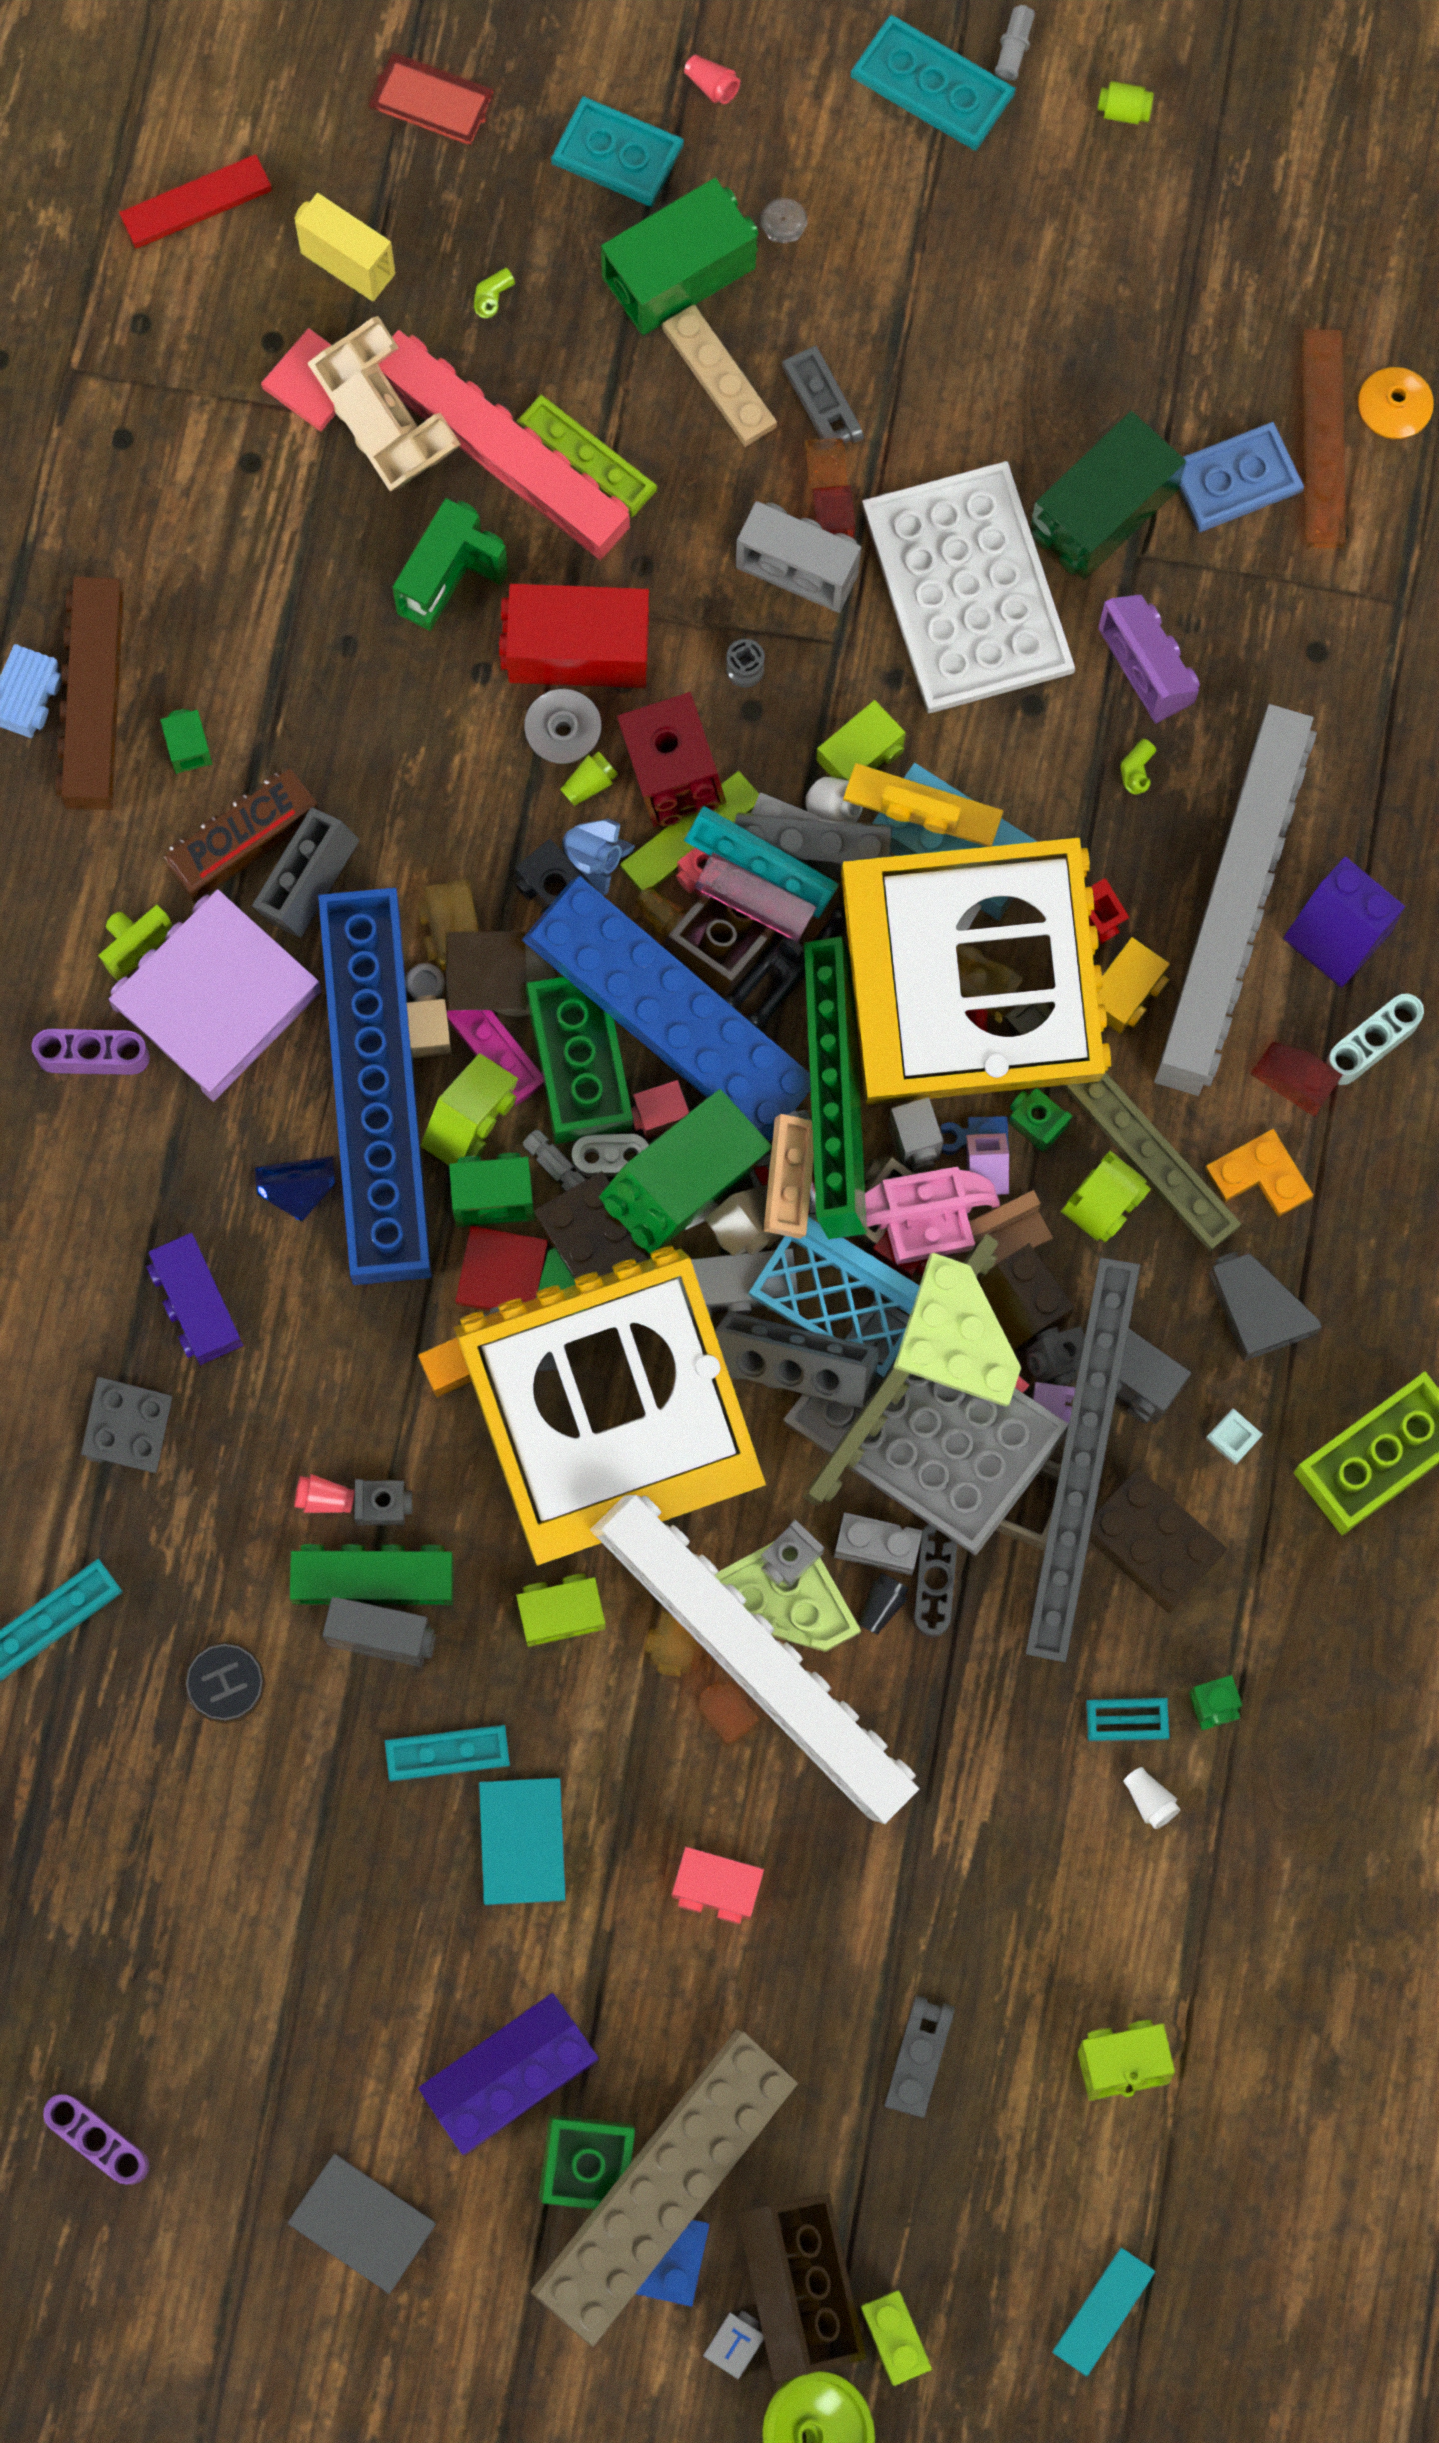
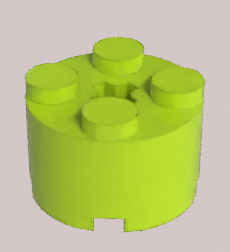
M1109 1151L1102 1158L1101 1164L1097 1169L1091 1171L1060 1212L1094 1240L1098 1241L1101 1239L1106 1243L1127 1220L1122 1215L1124 1210L1130 1213L1135 1206L1137 1207L1151 1188L1145 1184L1147 1182L1145 1178L1112 1151Z

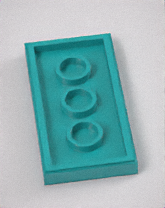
M891 14L851 70L850 76L974 151H977L1016 92L1015 87Z

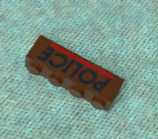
M291 768L283 774L281 772L272 774L263 782V787L251 796L250 794L242 795L233 802L231 810L221 817L213 816L200 826L198 833L188 840L187 838H181L169 847L168 854L164 856L166 865L194 904L295 834L311 807L319 810L317 802Z

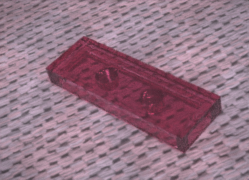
M712 853L694 886L699 891L796 942L801 938L816 909V906L715 853Z

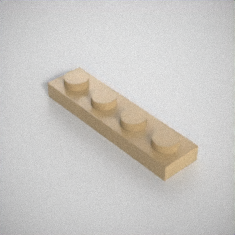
M694 304L663 323V331L745 447L777 428V421Z

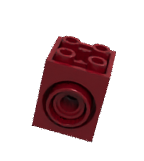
M691 692L617 716L653 827L659 825L672 826L679 823L684 817L700 813L703 806L715 811L720 805L727 803Z

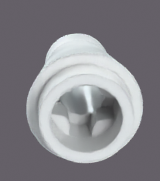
M1143 1767L1134 1770L1124 1779L1123 1782L1128 1787L1145 1824L1150 1823L1154 1829H1158L1167 1824L1180 1812V1808L1176 1804L1177 1798L1153 1779Z

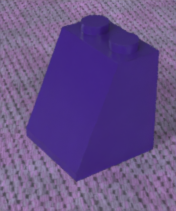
M1345 856L1320 883L1284 935L1283 940L1342 989L1389 937L1405 906Z

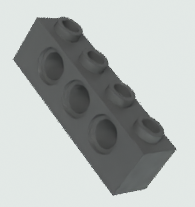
M728 1312L715 1330L731 1378L748 1379L763 1383L770 1388H784L800 1392L807 1397H820L839 1402L843 1406H856L860 1408L864 1407L876 1388L879 1348L733 1312Z

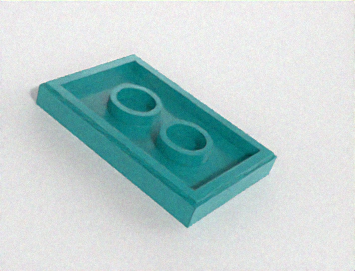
M582 96L551 157V164L653 207L684 146V139Z
M560 1778L479 1782L484 1905L566 1901Z

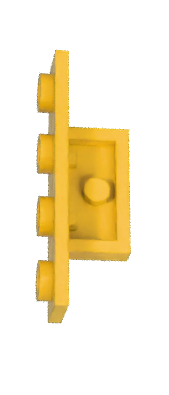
M857 763L854 765L843 797V801L886 814L896 821L915 823L924 826V828L937 834L946 833L986 847H992L1004 810Z

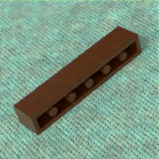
M74 577L73 590H67L66 612L72 615L71 627H65L64 648L70 651L69 663H63L62 684L63 686H68L67 699H61L60 721L66 723L65 736H59L58 758L64 759L63 773L56 774V795L62 797L66 809L113 810L124 590L120 578Z

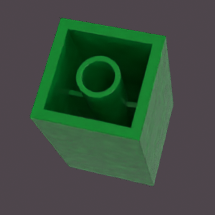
M716 177L601 245L602 278L642 336L756 268V253L758 252L756 244L757 236L759 235L757 227L749 216H742L737 209L738 202L735 195L728 186L723 188Z
M719 1089L625 1164L599 1196V1199L604 1203L607 1212L612 1217L617 1218L631 1233L634 1242L650 1254L652 1251L666 1245L745 1180L772 1149V1145L728 1096Z

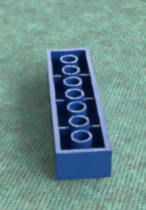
M581 876L572 879L522 939L525 944L703 1096L709 1098L717 1090L721 1089L767 1141L773 1138L775 1117L780 1114L787 1115L793 1112L811 1091L810 1073Z

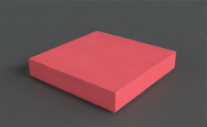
M308 328L263 380L261 385L263 390L321 432L336 415L333 402L311 370L308 362L332 345Z

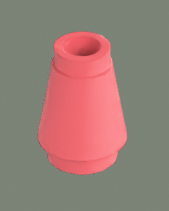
M693 55L685 65L684 73L689 76L713 103L727 104L737 94L740 87V79L736 77L734 70L701 58L698 55Z
M310 1474L309 1477L300 1476L294 1507L303 1509V1513H351L355 1490L348 1489L345 1486Z

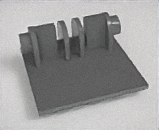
M97 1377L81 1455L87 1456L86 1459L93 1462L101 1463L104 1460L156 1473L172 1396Z

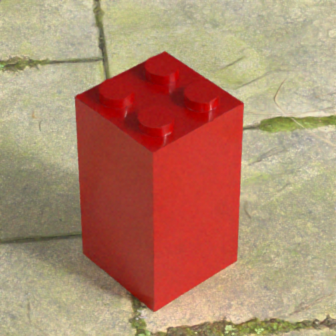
M531 584L509 585V597H502L501 600L503 633H500L499 640L501 670L508 671L509 683L646 688L649 589Z

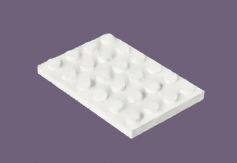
M1008 461L862 501L863 513L928 714L1074 674L1075 666Z

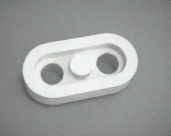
M636 1134L587 1135L575 1143L572 1149V1161L576 1170L582 1175L592 1177L603 1171L605 1176H616L623 1166L628 1163L624 1159L626 1152L634 1151L639 1154L649 1145L644 1138ZM589 1152H595L599 1155V1160L596 1163H588L584 1159L585 1155Z

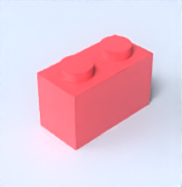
M685 1847L672 1898L679 1899L678 1907L701 1913L703 1907L718 1911L717 1918L740 1924L742 1918L751 1919L764 1869Z

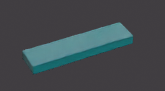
M705 806L702 807L684 839L690 845L818 919L839 885Z
M99 1558L0 1630V1682L123 1593Z

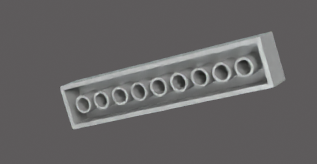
M1271 704L1267 707L1154 1080L1156 1084L1199 1096L1203 1085L1210 1087L1213 1077L1216 1075L1222 1054L1216 1053L1215 1049L1221 1051L1232 1022V1018L1225 1015L1226 1013L1232 1015L1234 1006L1238 1001L1243 982L1236 980V978L1242 979L1245 969L1248 967L1254 946L1247 944V942L1253 943L1264 913V909L1257 907H1264L1266 898L1270 893L1275 874L1268 871L1274 872L1277 861H1279L1285 842L1283 837L1290 824L1296 805L1295 799L1305 775V765L1316 738L1317 732L1310 730L1314 718L1312 716Z

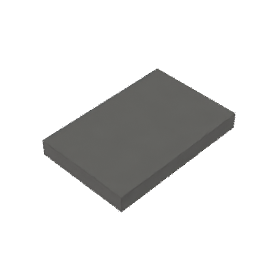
M333 2154L287 2224L385 2292L391 2294L437 2223L338 2155Z

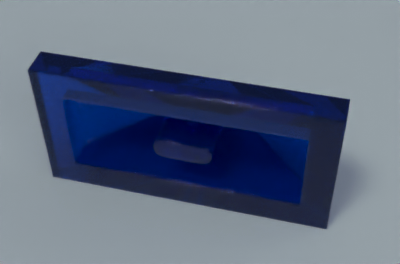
M333 1156L255 1167L257 1195L302 1222L335 1184Z

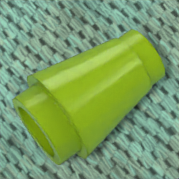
M598 751L592 757L588 754L560 790L575 807L580 802L613 784L612 780L618 773Z

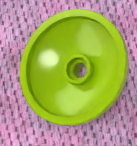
M815 2372L790 2379L776 2392L766 2411L763 2425V2443H803V2431L807 2436L806 2443H875L873 2420L864 2398L847 2380L832 2373Z

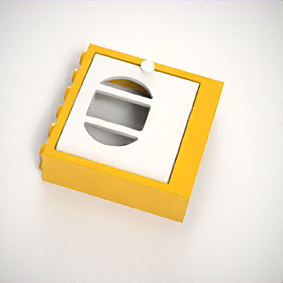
M1080 838L843 862L841 878L865 1105L921 1100L928 1097L932 1099L1099 1082L1105 1071H1108V1067H1111V1054L1109 1043L1102 1044L1101 1032L1107 1027L1105 1004H1098L1097 993L1103 987L1102 971L1100 965L1093 964V955H1095V949H1098V934L1096 926H1089L1088 916H1091V910H1094L1092 887H1085L1084 877H1087V871H1090L1088 848H1081ZM884 892L887 900L905 1076L985 1068V1072L904 1080ZM998 896L1024 900L1038 909L1046 918V921L1043 923L964 931L956 929L961 917L973 905L985 899ZM1042 935L1050 937L1055 979L1054 989L969 998L961 996L956 954L957 944ZM1053 1002L1055 1004L1053 1012L1042 1025L1027 1034L1015 1037H1002L987 1033L975 1026L965 1015V1012L968 1010ZM1089 1057V1061L1009 1069V1066Z
M672 1245L652 1251L650 1253L651 1259L636 1263L635 1259H629L612 1266L614 1272L599 1277L597 1272L584 1274L574 1279L576 1285L560 1290L559 1285L544 1288L536 1292L538 1297L524 1303H522L521 1298L509 1300L498 1305L499 1311L484 1316L483 1311L475 1312L460 1319L461 1325L453 1327L536 1565L602 1543L590 1529L623 1496L636 1495L641 1498L644 1495L647 1496L662 1512L658 1516L662 1522L766 1485L691 1259L681 1248L674 1250ZM681 1276L707 1355H703L678 1278L676 1277ZM632 1322L642 1324L657 1332L666 1341L673 1354L676 1367L675 1383L669 1399L661 1409L657 1408L630 1329ZM611 1327H616L645 1410V1416L599 1433H593L564 1350V1345ZM482 1345L481 1348L541 1523H537L477 1346ZM547 1352H552L579 1430L580 1435L578 1438L564 1435L553 1429L542 1418L536 1407L533 1394L534 1376L540 1361ZM714 1377L740 1452L737 1454L712 1382Z

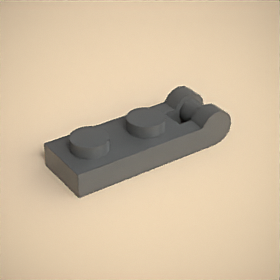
M816 345L783 360L782 367L829 455L839 451L840 446L849 441L854 444L864 439L862 429ZM840 419L844 427L833 432L830 423Z
M916 1995L884 2107L924 2119L955 2006L943 2003L941 2007L928 2003V1998ZM922 2018L937 2022L934 2034L919 2030Z

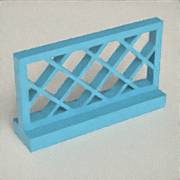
M808 1216L806 1236L801 1239L784 1236L748 1295L803 1330L834 1337L830 1322L851 1318L856 1338L848 1341L864 1344L885 1339L889 1355L882 1366L878 1364L877 1376L883 1379L898 1355L906 1328L889 1331L884 1310L900 1308L911 1314L919 1285L842 1237L828 1239L821 1225ZM791 1241L806 1249L809 1259L808 1264L788 1268L784 1252ZM814 1255L823 1261L815 1262ZM780 1260L782 1269L773 1271ZM832 1265L840 1270L843 1285L822 1289L817 1268ZM811 1270L816 1290L794 1295L790 1274ZM784 1275L789 1296L773 1299L760 1290L767 1279ZM847 1275L857 1282L849 1283ZM867 1287L872 1290L877 1306L855 1310L850 1289ZM845 1291L849 1311L828 1316L823 1295ZM818 1297L822 1317L807 1320L800 1316L796 1301ZM881 1297H883L891 1303L883 1304ZM790 1302L792 1310L783 1304ZM878 1312L883 1333L862 1337L857 1316ZM824 1323L826 1331L816 1325ZM900 1336L893 1347L891 1337Z

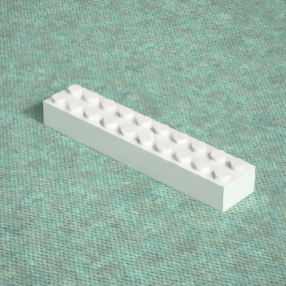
M636 1495L623 1496L590 1531L868 1819L886 1824L919 1790L912 1782L916 1776L913 1771L900 1759L895 1761L883 1752L887 1748L885 1742L872 1730L867 1732L855 1723L859 1719L857 1713L844 1701L839 1703L827 1694L831 1690L829 1684L815 1671L811 1674L799 1665L803 1660L801 1655L787 1642L782 1644L771 1636L775 1631L773 1626L759 1613L756 1615L752 1612L749 1613L742 1606L747 1601L744 1596L730 1583L726 1586L714 1577L718 1572L716 1567L702 1554L698 1557L687 1549L686 1546L690 1543L688 1538L676 1526H665L660 1521L658 1516L662 1512L647 1496L644 1495L642 1498Z

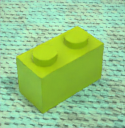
M874 700L817 748L816 761L831 777L850 780L855 763L876 769L883 762H886L887 765L894 762L904 751L902 746L904 745L906 732Z
M586 1574L571 1575L562 1579V1585L549 1588L546 1582L531 1584L523 1588L524 1593L516 1595L528 1647L606 1630L595 1577L587 1579Z
M899 2290L859 2306L892 2386L932 2370Z

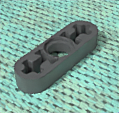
M930 1524L924 1528L920 1542L914 1625L923 1636L935 1638L946 1632L951 1621L957 1543L950 1538V1543H944L941 1558L949 1557L950 1563L936 1559L925 1561V1555L934 1557L935 1543L928 1541V1536H934L936 1528ZM939 1568L946 1573L947 1584L945 1587L933 1590L926 1585L924 1575L929 1569ZM922 1594L931 1598L946 1596V1603L939 1600L937 1602V1615L943 1617L944 1622H937L935 1629L928 1628V1622L921 1620V1615H927L930 1609V1600L922 1601Z

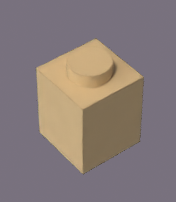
M425 995L415 998L414 1002L407 1003L413 1058L452 1054L445 999H437V996Z

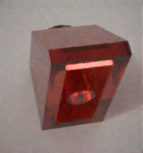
M1273 1041L1251 1072L1252 1076L1314 1117L1317 1116L1343 1074L1313 1054Z

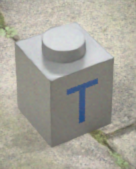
M742 2310L738 2317L729 2313L703 2356L739 2379L764 2339L763 2334L759 2332L761 2323Z

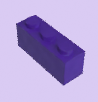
M192 1232L149 1251L153 1263L146 1267L155 1287L163 1285L169 1298L162 1301L171 1322L179 1320L185 1333L178 1336L187 1358L195 1355L199 1364L202 1365L242 1347L243 1343Z

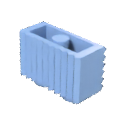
M17 644L13 645L0 675V727L29 738L33 737L36 729L41 730L48 716L46 704L49 697L57 695L62 685L61 670L55 658L28 650Z

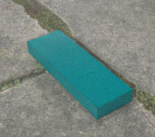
M505 1725L385 1740L390 1782L510 1766Z
M1120 2247L1052 2350V2353L1087 2377L1156 2271Z

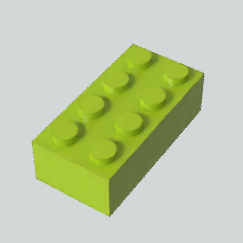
M1423 1372L1300 1463L1293 1472L1341 1536L1439 1464V1388L1429 1375Z

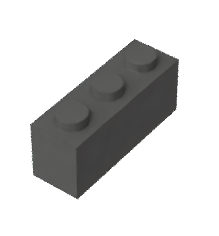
M311 807L252 906L271 925L301 938L319 909L318 895L328 894L360 840L341 820Z

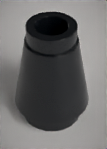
M881 1572L877 1581L874 1579L872 1581L858 1624L879 1635L882 1628L888 1624L908 1600L905 1595L909 1588Z

